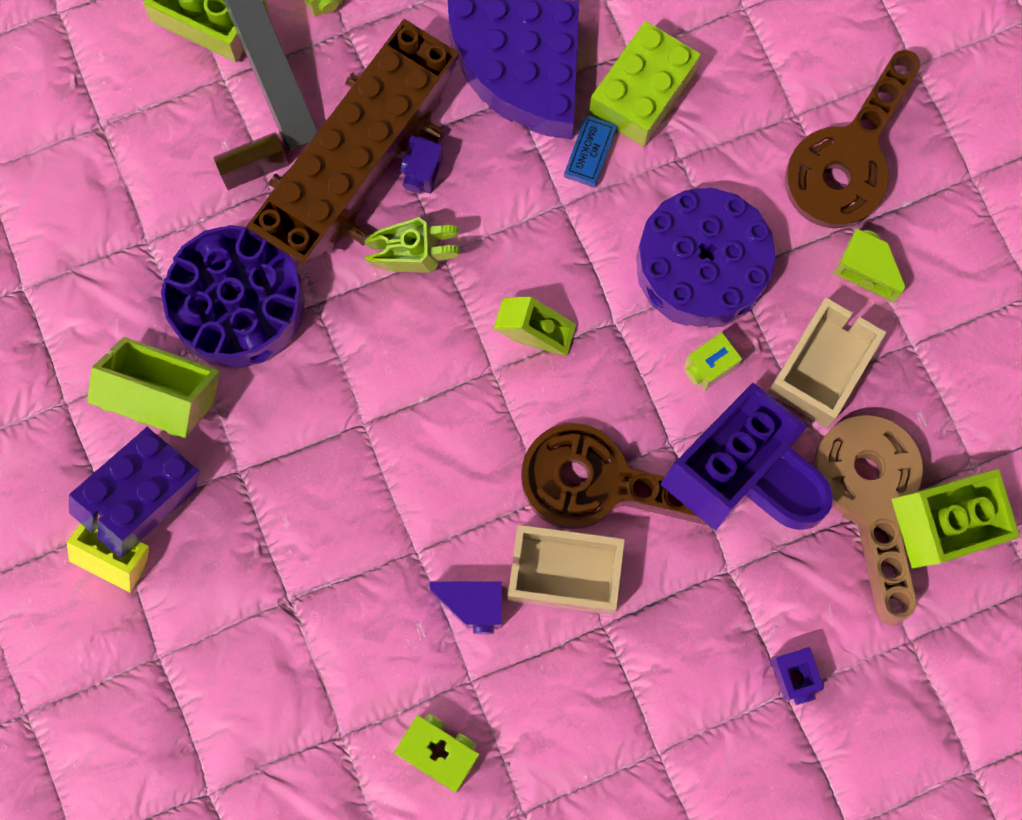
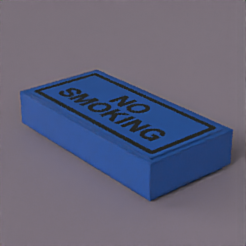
M586 115L565 169L564 178L595 188L617 125Z

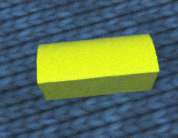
M81 523L67 541L69 562L129 593L132 592L137 584L149 555V546L139 542L121 559L98 539V529L91 533Z

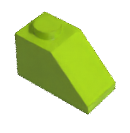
M856 228L833 274L894 303L903 293L905 284L888 243L880 240V237L872 231H861Z
M503 297L493 329L517 343L559 355H567L576 324L533 297Z

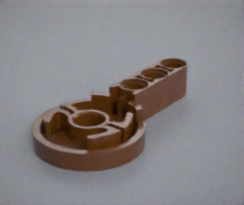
M900 50L891 57L861 109L849 125L817 130L805 137L794 149L786 168L785 186L792 205L808 221L827 228L850 227L867 219L883 200L888 187L889 170L885 156L879 147L878 139L920 69V60L914 52ZM894 66H904L909 74H899ZM884 92L889 94L893 101H882L878 97V93ZM871 120L875 124L876 129L868 130L864 128L861 121ZM822 142V144L814 147L811 151H809V149H811L813 146ZM875 167H876V168H877V172H876V186L874 187V183H875V171H876ZM835 168L843 171L848 179L847 186L841 190L832 189L827 186L823 179V175L827 170ZM805 175H806V190H805V187H804V177H805ZM854 202V204L851 205L850 207L841 210L842 208H845V207L849 206L850 204H852V203Z
M568 423L552 427L533 441L524 456L521 469V484L524 496L532 510L543 520L554 526L567 529L586 528L599 523L611 514L614 509L621 506L708 525L687 506L676 507L669 503L667 498L669 491L661 485L665 476L631 469L625 461L623 452H620L611 438L592 426ZM561 445H571V446H572V449H570L569 446H564V447H559V448L553 449V450H551V451H549V449L547 448V446H549L550 449H552V448H554V447H557V446H561ZM588 450H592V451L596 452L599 456H601L605 462L609 461V459H610V462L607 463V464H605V463L602 461V459L599 458L596 454H594V453L591 452V451H590L589 453H587V451H588ZM578 463L584 467L587 472V480L584 484L578 487H570L562 481L560 471L566 464ZM637 483L648 485L651 490V496L644 499L637 497L633 492V486ZM540 500L544 501L550 508H552V509H554L555 511H557V513L554 512V511H552L551 509H549V508H548L543 502H541ZM587 512H594L582 516L572 517V515H580Z

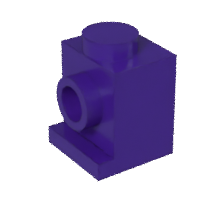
M411 135L409 139L410 154H405L401 165V172L404 173L405 178L403 187L414 193L424 191L431 194L444 159L443 145Z
M810 647L770 659L784 701L794 699L795 705L815 700L814 692L824 689ZM792 672L800 674L801 683L799 685H794L791 682L790 675Z

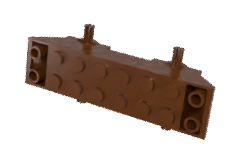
M403 19L360 77L354 73H351L350 77L348 76L345 84L350 86L351 89L285 176L282 178L275 173L273 178L270 179L269 186L275 189L247 224V229L302 265L307 264L322 253L328 255L336 243L347 235L362 246L365 245V240L370 236V233L355 225L357 215L366 204L367 195L401 150L404 152L407 149L411 135L418 137L424 133L437 143L445 135L446 131L430 122L433 112L441 103V95L459 58V52L408 20Z

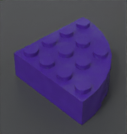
M448 0L449 35L452 48L459 52L457 61L466 81L480 99L500 116L511 122L514 120L523 126L529 127L530 131L549 137L572 140L579 1Z

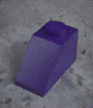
M430 581L431 593L465 628H473V634H494V628H501L502 581Z

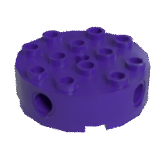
M712 187L684 190L663 201L645 223L636 255L638 283L651 306L672 322L685 326L689 324L697 327L708 326V328L726 326L745 316L763 295L770 282L776 259L772 232L760 212L737 194ZM699 256H702V257H705V256H706V257H708V258H704V259L702 260V259L699 258Z
M228 225L203 231L183 244L173 257L174 262L169 267L167 276L163 280L161 297L166 320L191 353L211 365L238 369L264 363L286 348L301 325L305 305L300 275L290 256L248 230L247 227ZM237 294L238 298L232 300L231 296Z

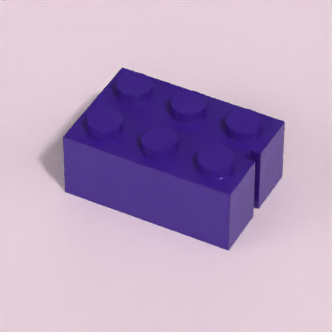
M146 427L69 494V514L91 533L98 529V539L122 559L197 490L199 470L149 427Z

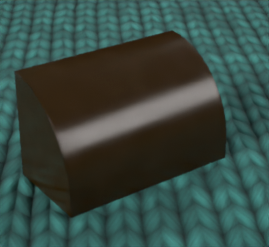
M276 132L213 157L227 190L289 166Z

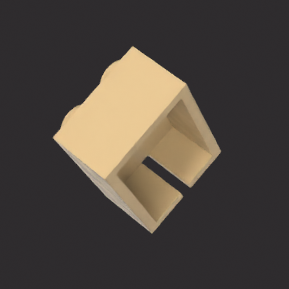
M825 297L767 393L828 428L837 418L886 332L861 317L857 318L847 332L842 328L853 313Z
M517 525L513 563H520V565L512 564L508 601L614 615L617 609L625 539Z

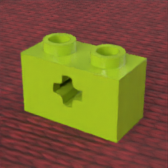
M429 713L425 719L417 715L393 753L457 793L479 757V754L473 751L477 744L461 733H458L456 738L448 735L443 731L447 724ZM443 740L447 743L445 750L449 752V755L446 759L439 757L434 761L431 758L433 751L429 747L432 742L440 744Z

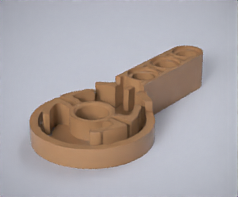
M855 416L839 422L829 430L817 449L814 467L826 478L831 487L833 495L832 506L843 513L841 517L854 522L858 526L877 616L883 623L896 626L903 623L914 613L917 603L901 530L891 499L918 491L922 481L923 463L916 443L899 425L878 416ZM837 439L843 442L838 453V462H836V455L841 442L836 441L833 444V442ZM894 439L901 445L905 453L902 451L900 446L894 441ZM859 459L872 460L879 469L878 478L866 480L859 476L854 467L855 462ZM910 469L909 479H908V482H907V485H906V490L904 491V489H905V486H904V485H905L906 480H907L908 470ZM841 483H843L846 489L855 497L853 500V497L844 489ZM873 531L885 533L888 537V544L879 543L874 538ZM881 565L891 566L895 570L896 578L886 577L881 571ZM889 599H896L902 604V614L895 613L890 609Z

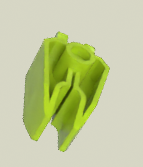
M418 217L379 229L365 240V244L372 250L384 251L365 256V260L374 267L392 272L432 273L437 268L439 260L453 259L460 256L459 247L438 246V240L458 237V227L454 225L430 227L427 222Z

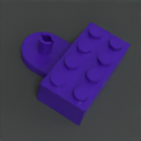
M753 382L674 462L661 482V485L715 531L746 497L751 499L780 524L798 530L817 526L830 512L833 503L832 490L826 478L791 449L807 426Z

